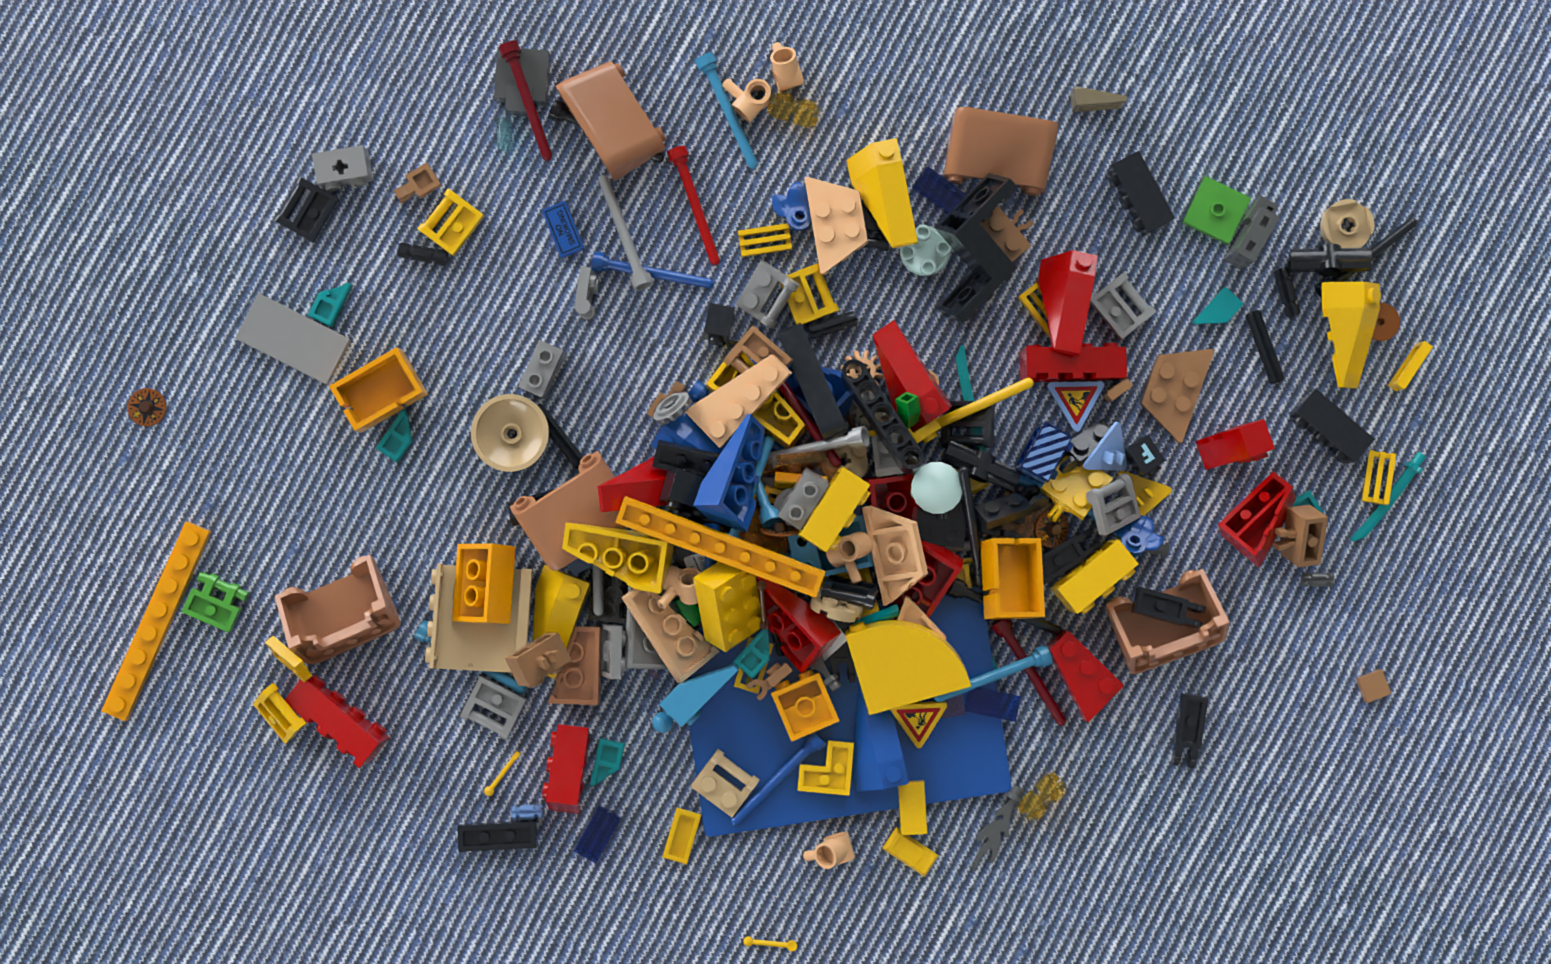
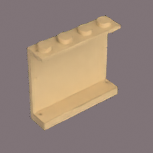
M437 563V569H432L431 584L435 585V595H430L429 610L434 612L433 621H428L427 637L432 638L431 647H426L425 663H430L429 668L512 673L505 658L528 644L533 570L514 569L510 624L452 621L456 566Z

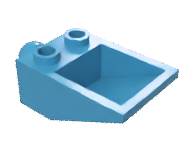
M863 515L856 516L848 528L843 527L838 535L843 537L857 531L867 534ZM798 535L788 536L791 552H787L784 549L773 551L802 563L810 562L813 567L826 571L824 577L847 572L845 565L839 568L834 567L829 562L826 552L819 550L807 542L803 547L799 546L797 543ZM871 552L867 556L854 561L857 569L874 566Z
M733 663L679 683L659 704L666 712H659L654 716L652 720L654 729L660 733L668 732L673 726V719L681 727L685 723L690 726L701 715L702 711L700 708L738 671L739 667Z

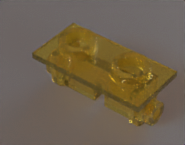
M777 92V94H772L769 100L774 101V104L769 103L766 112L771 114V117L788 122L790 113H794V124L807 128L811 126L816 127L818 117H815L814 114L819 115L821 111L820 107H816V102L802 99L801 102L793 100L792 95L784 92Z
M1053 771L1050 774L1047 773L1035 785L1041 794L1037 796L1030 790L1016 808L1023 815L1028 812L1025 817L1030 822L1033 819L1037 821L1047 812L1046 807L1052 801L1057 802L1066 793L1064 789L1067 785L1063 781L1058 784L1057 781L1060 778Z

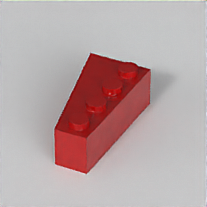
M1082 343L1079 357L1053 351L1052 345L1051 347L1026 345L1019 352L1020 381L1026 378H1031L1033 383L1107 381L1127 378L1126 347H1118V343H1103V347H1093L1092 343Z

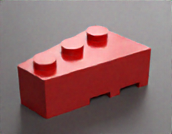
M1264 419L1241 424L1195 441L1205 470L1237 461L1239 464L1254 462L1268 457L1267 452L1275 449Z
M1273 471L1217 524L1221 536L1259 569L1277 537L1275 528L1282 527L1286 520L1287 508L1292 507L1296 501L1293 486Z
M1063 629L1061 634L1056 636L1047 645L1053 663L1063 679L1082 720L1089 723L1124 685L1068 630Z
M558 724L557 731H552L550 747H554L553 757H548L546 772L550 773L549 782H544L542 798L546 799L545 802L550 811L581 813L579 803L581 790L584 788L583 777L587 764L590 731L587 727Z

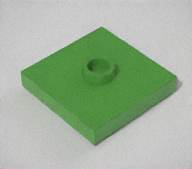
M1205 176L1182 220V224L1228 245L1251 198Z

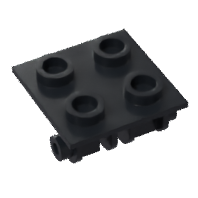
M960 500L952 510L948 511V519H937L938 514H932L919 507L916 522L921 541L940 546L964 548L966 518L963 500Z

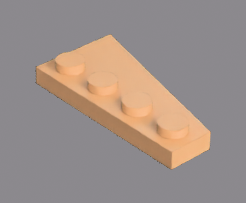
M774 354L770 355L689 407L685 413L721 448L731 439L747 414L753 415L792 372Z
M633 588L622 597V600L677 683L685 681L720 652L705 641L704 636L697 630H694L669 605L666 608L659 607L657 601L661 598L660 595Z

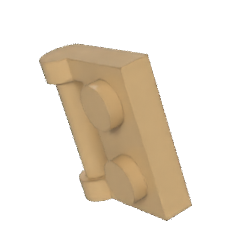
M717 749L690 787L730 817H733L760 779L755 775L750 776L723 756L724 752ZM718 764L745 784L744 788L740 790L713 770L715 765Z

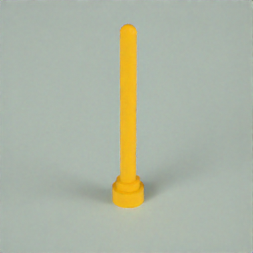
M1031 378L1023 379L937 418L936 421L942 428L1031 388L1033 380Z

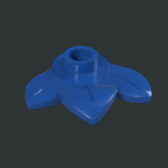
M800 182L793 183L787 192V196L773 194V209L778 216L786 219L790 228L802 231L810 226L812 220L805 185ZM795 215H801L804 219L798 220Z
M1140 515V518L1114 531L1115 535L1121 539V543L1133 557L1139 556L1145 550L1155 551L1163 543L1164 538L1153 533L1154 523L1148 516Z

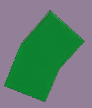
M905 392L896 398L897 414L906 428L909 429L919 422L921 411L919 396Z
M679 597L672 600L678 614L690 626L695 627L701 621L699 608L696 604H685Z

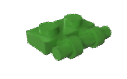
M200 572L197 581L205 584L203 590L192 588L181 612L225 632H232L242 608L233 605L236 598L245 602L249 592L241 589V586L238 584H229L220 580V577L213 573L209 575ZM214 589L226 593L224 600L212 596Z

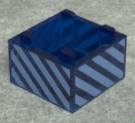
M1046 421L1038 424L1014 468L1020 470L1022 475L1041 484L1048 483L1050 479L1055 480L1058 475V471L1055 469L1064 452H1070L1074 445L1070 442L1073 436Z

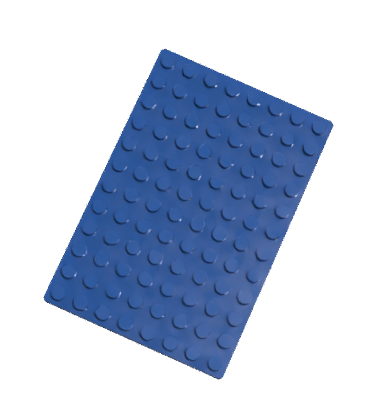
M979 587L970 588L982 593V590ZM945 593L929 618L946 635V641L960 656L969 680L993 671L987 622L984 619V606L965 597L954 599ZM878 601L879 611L893 606L894 602L883 606L882 601ZM703 628L694 629L704 636ZM762 628L754 634H752L750 637L755 638L756 635L762 630ZM768 629L769 642L774 645L766 671L777 662L780 665L785 662L793 671L781 681L788 679L789 683L799 680L798 675L801 672L785 655H776L774 647L776 644L773 642L771 632ZM748 638L727 652L717 648L720 652L687 679L733 664V661L746 648ZM828 657L825 663L832 675V665L829 663ZM838 663L841 687L834 692L829 686L826 687L839 718V722L816 731L826 741L827 745L828 740L853 742L858 686L860 682L854 666L855 682L849 683L847 677L848 663ZM737 671L700 708L702 711L701 715L689 726L696 777L716 750L720 749L724 752L723 756L750 776L755 775L760 779L739 809H741L805 745L803 742L806 738L804 736L791 742L771 695V691H774L775 687L768 690L766 696L759 701L756 698L757 693L734 687L738 674ZM765 671L763 680L768 676V674L766 673V671ZM743 672L740 682L743 684L746 683L748 677L745 672ZM759 673L753 679H758ZM820 673V676L824 682L826 678ZM996 681L945 700L947 708L922 748H916L893 715L908 781H924L926 804L1003 793L1011 790L1012 785ZM932 697L918 702H932L935 699ZM827 745L820 752L818 750L815 753L811 752L800 764L826 766ZM718 764L715 765L713 770L740 790L744 788L745 784ZM799 764L738 826H733L730 822L732 817L700 793L699 797L704 831L707 836L711 837L899 808L898 786L883 790L856 792L851 772L849 796L798 791Z

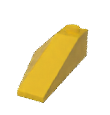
M897 138L871 143L846 160L851 185L854 190L860 192V197L864 201L865 207L873 215L879 229L892 249L918 244Z
M1370 282L1322 283L1323 317H1328L1331 331L1327 332L1328 341L1332 340L1335 353L1332 356L1338 388L1358 389L1380 310V284Z
M569 522L565 523L562 545L563 550L589 564L591 563L606 571L605 573L615 576L626 582V585L637 590L658 594L662 592L672 562L674 544L639 531Z
M544 565L535 588L533 641L547 632L559 633L567 649L572 632L578 623L593 583L561 570L551 571L547 565ZM558 673L554 675L549 674L547 676L556 679Z

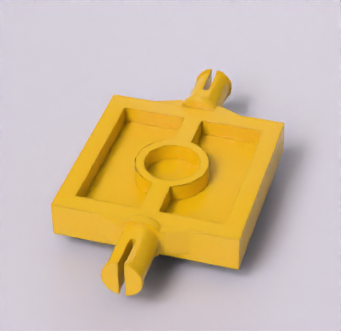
M1068 456L1064 457L1041 487V492L1055 504L1049 514H1047V517L1049 519L1052 518V521L1056 522L1062 512L1065 511L1074 514L1083 521L1092 509V505L1086 499V493L1094 488L1099 489L1111 483L1113 478L1102 470H1088L1083 468V465L1077 466L1068 473L1063 474L1059 470V466L1069 458Z

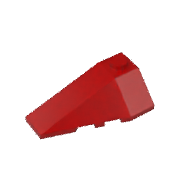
M895 320L872 334L892 407L896 413V398L905 392L919 396L921 410L919 422L910 427L912 432L930 423L952 407Z
M921 541L928 574L897 598L893 605L897 604L900 612L904 598L908 596L930 617L961 571L964 559L943 546Z

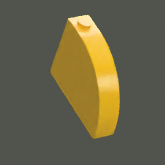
M884 620L869 624L857 622L850 625V629L846 630L845 636L869 715L971 687L969 676L960 656L944 638L929 628L908 621Z

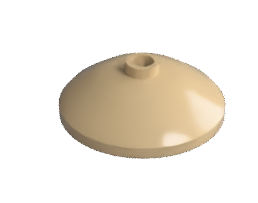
M504 394L488 400L477 411L471 426V440L477 455L487 465L500 471L515 472L532 466L543 455L549 440V426L543 411L533 401L520 395ZM512 429L517 431V436L514 439H510L508 436L509 431Z

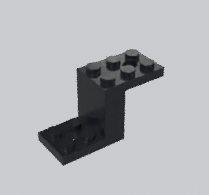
M988 173L935 227L938 233L972 271L936 307L942 315L960 323L970 320L975 315V310L982 303L989 301L993 297L994 291L1000 285L1008 282L1012 277V273L1017 269L979 224L990 218L993 214L992 210L1011 196V191L1016 185L1010 178Z

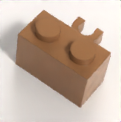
M998 206L993 210L990 218L979 224L1013 263L1031 247V244L1020 231L1027 230L1034 223L1029 220L1026 224H1020L1016 228L1015 224L1018 222V218L1024 214V211L1020 209L1013 216L1012 221H1010Z
M1311 505L1288 507L1285 529L1275 528V534L1283 538L1281 541L1273 542V547L1278 551L1281 550V555L1297 567L1321 564L1328 516Z
M547 632L509 655L505 660L518 686L534 688L544 682L543 678L547 675L561 672L565 668L564 665L571 661V658L559 633Z

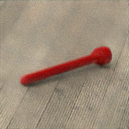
M686 145L675 147L667 151L669 161L678 168L709 261L712 265H718L720 258L687 166L689 153Z

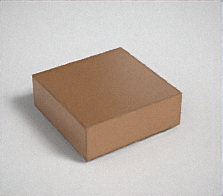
M1123 379L1104 392L1102 396L1108 403L1133 385L1129 379Z
M1382 669L1355 678L1366 703L1391 694Z

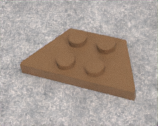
M1213 349L1158 355L1154 361L1140 405L1155 418V421L1161 427H1164L1172 435L1177 443L1183 442L1215 351Z

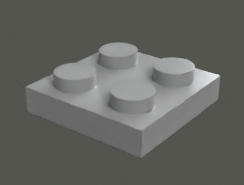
M601 624V676L608 679H621V673L625 671V659L621 657L622 647L626 643L625 631H622V626Z

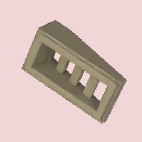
M1073 87L1070 92L1073 113L1122 109L1127 102V96L1083 87Z

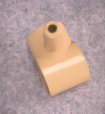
M779 42L774 43L772 46L774 52L771 54L770 59L773 76L779 92L804 84L795 50L790 47H782V44Z
M726 79L722 84L736 98L731 104L732 107L747 122H751L761 110L770 104L771 88L765 80L754 79L750 81L744 91L730 79ZM755 90H762L765 96L760 100H756L751 94Z
M857 531L843 536L834 550L829 549L826 552V556L829 562L836 568L845 565L852 583L855 584L861 581L862 578L854 561L867 556L871 552L872 541L865 532Z
M671 565L663 586L665 592L657 601L659 607L666 608L676 595L685 604H697L693 577L701 572L696 568L681 569Z
M848 832L829 835L823 839L824 842L816 846L815 850H808L803 854L805 861L816 860L819 866L824 869H830L855 858Z

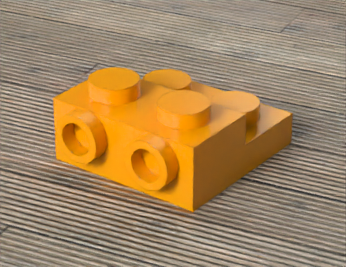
M812 669L807 670L803 674L800 673L798 675L799 680L789 683L788 679L781 681L774 686L775 690L771 691L791 742L839 722L819 671L813 673Z

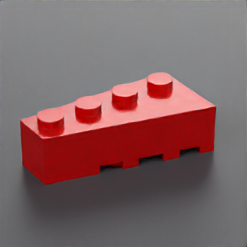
M313 674L305 682L300 679L284 699L288 705L308 723L316 722L318 724L316 729L323 737L334 738L337 741L336 748L342 754L347 753L354 756L356 759L353 763L358 768L370 763L390 737L385 734L387 730L379 723H371L365 718L366 713L356 706L352 708L345 702L346 698L336 690L330 691L324 686L326 682L319 676Z

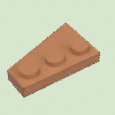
M575 626L567 647L571 661L564 665L565 668L558 673L556 685L548 703L600 705L602 627Z

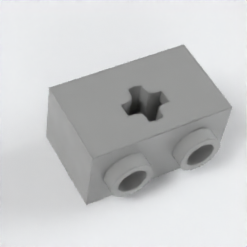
M363 145L312 154L317 185L326 189V191H338L341 189V186L350 184L351 187H361L367 185L366 182L374 181L369 151ZM344 165L348 167L347 169H344V174L338 172L343 170Z
M539 340L518 387L546 400L567 353L562 349Z
M806 467L779 508L778 517L801 530L828 488V480Z

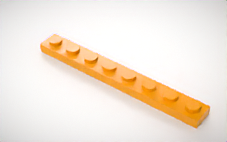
M627 496L623 499L615 522L814 598L818 594L826 572Z
M185 521L101 710L102 712L123 721L129 720L212 531Z

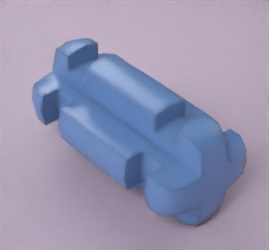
M535 804L521 805L520 807L515 805L511 811L512 819L531 820L536 817L541 819L544 814L543 805L535 806Z

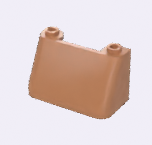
M608 61L566 79L555 87L615 182L650 160L655 154L666 150L663 142L667 139L659 126L654 128L623 79L626 74L618 62L613 64L612 61Z
M958 107L952 117L943 178H948V181L951 183L963 184L964 180L970 178L983 179L988 173L1010 178L1015 185H1020V189L1024 190L1026 195L1039 196L1040 193L1043 194L1046 190L1059 124L1051 120L971 107Z
M599 451L584 456L578 467L580 474L536 501L532 496H522L510 506L513 515L551 571L560 570L578 559V557L562 549L565 523L616 529L626 528V526L615 523L619 511L600 512L597 486L612 479L615 475Z
M371 555L355 559L350 566L352 574L309 593L297 587H290L282 593L275 595L288 648L305 663L317 664L400 627L401 622L377 563Z
M1204 569L1198 571L1189 570L1183 573L1178 586L1162 591V593L1189 599V602L1205 606V613L1186 611L1185 617L1196 619L1203 623L1200 629L1184 625L1180 626L1131 613L1133 602L1131 603L1129 598H1123L1122 596L1115 597L1106 604L1107 614L1131 674H1139L1220 644L1227 638L1230 622Z

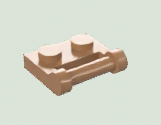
M752 326L728 353L723 362L729 367L733 366L742 374L750 369L739 358L742 352L746 353L756 363L774 354L788 367L793 359L755 326Z

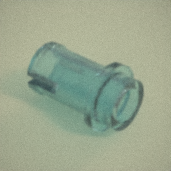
M498 117L495 119L497 134L495 146H497L499 151L513 150V145H515V140H512V120L510 117Z

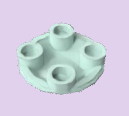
M923 224L915 228L918 244L900 247V257L902 263L910 272L919 276L934 275L946 266L950 258L951 247L935 228Z
M930 462L922 466L915 473L911 483L910 494L924 511L932 514H943L952 510L958 504L962 495L958 472L951 465L943 462Z

